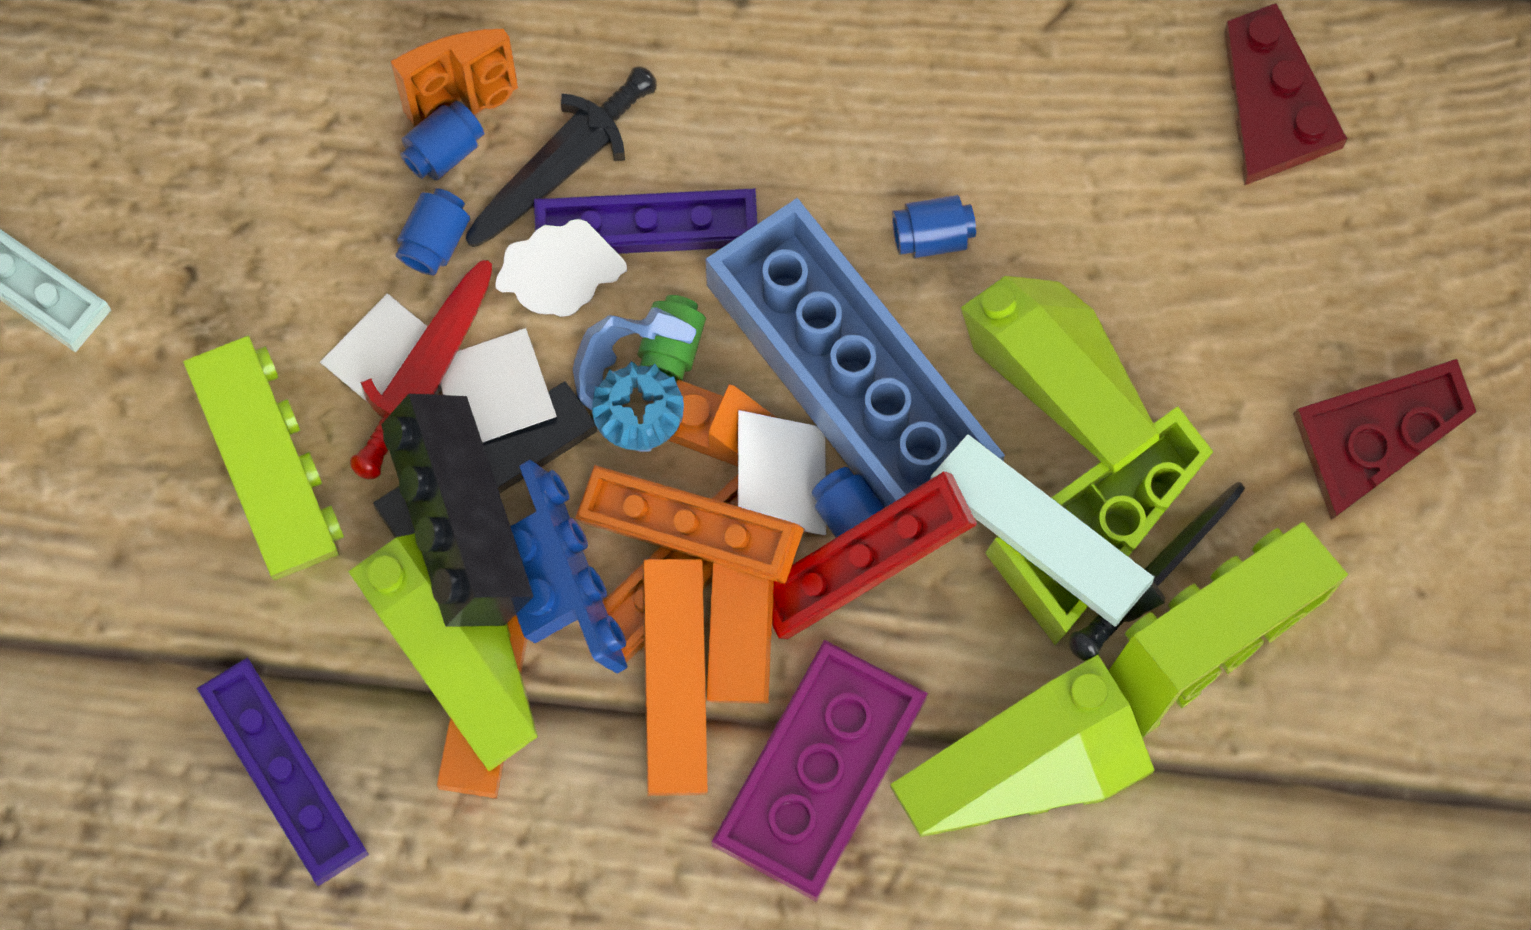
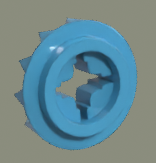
M632 361L625 368L617 371L609 369L606 378L598 387H595L592 402L593 419L600 433L609 442L628 450H647L666 442L677 431L684 411L683 396L674 376H667L659 370L656 364L650 367L637 366ZM633 388H638V393L642 394L644 401L654 402L646 405L642 424H638L637 416H634L631 407H622V405L630 403V394L633 393Z

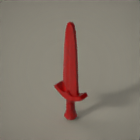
M488 260L478 262L460 281L430 322L382 395L375 387L371 378L360 382L367 402L383 419L379 421L374 429L375 432L371 434V439H368L367 446H364L363 449L350 459L351 469L357 476L373 480L381 475L383 459L388 452L384 443L381 424L408 394L434 395L488 290L493 272L492 263Z

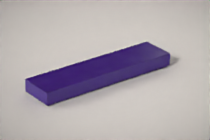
M756 188L534 199L535 231L544 225L561 227L571 220H584L618 254L721 249L757 225Z
M248 657L197 688L317 887L369 855Z

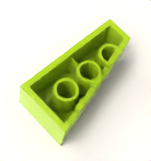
M248 335L184 360L185 368L272 579L276 581L339 555L334 541L344 538L332 506L320 509L312 488L321 485L322 481L310 452L299 456L290 435L301 430L288 399L276 402L269 382L279 377L267 347L264 346L255 350Z
M1178 406L1154 423L1160 440L1119 471L1114 473L1100 462L1051 497L1126 556H1129L1213 453V450ZM996 537L985 552L1053 644L1056 645L1088 606L1000 537Z
M1303 521L1285 534L1279 528L1272 530L1253 546L1252 551L1254 554L1243 562L1237 555L1230 558L1212 573L1210 579L1213 582L1201 590L1196 584L1188 586L1168 604L1170 611L1159 618L1153 612H1150L1126 631L1125 636L1129 639V642L1108 671L1130 704L1142 738L1160 726L1161 719L1175 701L1183 709L1199 697L1202 693L1201 691L1221 674L1222 670L1219 666H1222L1227 674L1231 673L1263 645L1264 641L1261 638L1263 635L1271 643L1326 602L1349 575Z

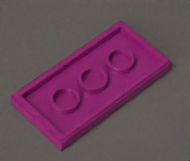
M824 640L712 840V847L817 902L926 702L928 693Z

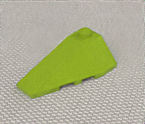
M1004 276L961 307L974 352L1111 471L1116 473L1160 440L1157 429L1095 311L1062 283L1051 280Z
M415 533L396 537L348 571L379 618L489 772L538 737L522 675L517 668L509 637L511 635L508 623L505 626L445 627L438 603L432 594V584L422 552L416 544Z
M1096 655L1046 683L890 784V787L919 836L924 837L985 825L993 820L1028 813L1031 816L1049 812V809L1079 803L1087 805L1102 802L1152 774L1154 767L1130 704L1099 655Z

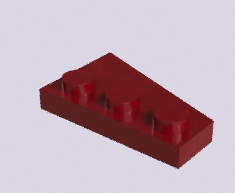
M1277 3L1228 20L1224 33L1231 87L1234 90L1238 116L1236 125L1238 140L1241 141L1244 186L1343 149L1347 137Z
M1455 359L1298 408L1293 415L1332 520L1477 411L1459 362Z

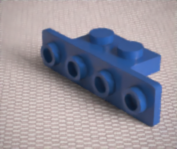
M528 460L520 465V470L536 512L510 526L534 596L516 614L523 635L526 639L537 643L578 620L592 658L618 674L628 668L621 650L626 646V640L618 623L611 616H608L602 601L607 596L605 585L599 574L588 565L583 552V550L588 548L586 536L579 524L573 518H570L564 503L569 500L568 490L561 477L554 470L548 472L532 460Z

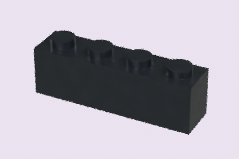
M408 394L381 424L383 439L387 449L390 451L399 480L400 493L406 502L415 530L416 544L422 552L432 584V594L438 603L445 627L505 626L534 596L467 396Z

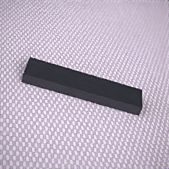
M566 381L548 391L557 417L482 442L499 494L524 479L520 470V465L524 462L532 460L540 467H543L598 432L594 420ZM399 486L373 502L376 511L395 538L415 533Z

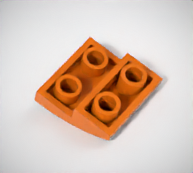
M484 29L447 36L408 51L391 61L403 112L414 127L441 105L448 107L454 101L461 100L475 115L485 108L493 109L502 105L509 99L513 91L518 89L510 37L504 29Z

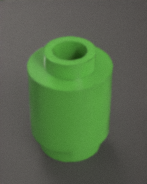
M667 295L665 301H655L652 303L651 308H659L684 320L696 329V335L691 344L661 336H655V339L642 337L637 355L641 358L640 366L650 367L656 364L661 372L669 377L674 376L677 382V379L683 381L685 372L692 370L706 317L697 311L698 304L693 300L678 295Z

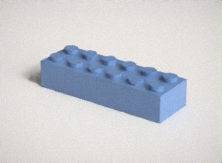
M798 198L705 259L707 287L853 473L863 476L884 507H887L929 481L930 476L967 434L1004 461V453Z

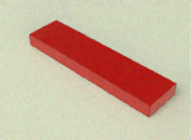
M945 471L792 564L785 584L774 581L772 625L778 638L790 639L978 525L953 474Z

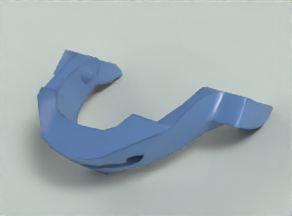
M655 307L651 308L646 318L642 320L626 319L612 315L605 317L587 329L578 348L573 365L577 398L592 411L595 387H598L603 381V371L605 368L614 365L617 356L612 348L621 337L638 333L643 338L655 339V336H661L691 344L696 335V329L684 320ZM651 448V449H647V450H635V451H639V452H650V451L652 450V448Z

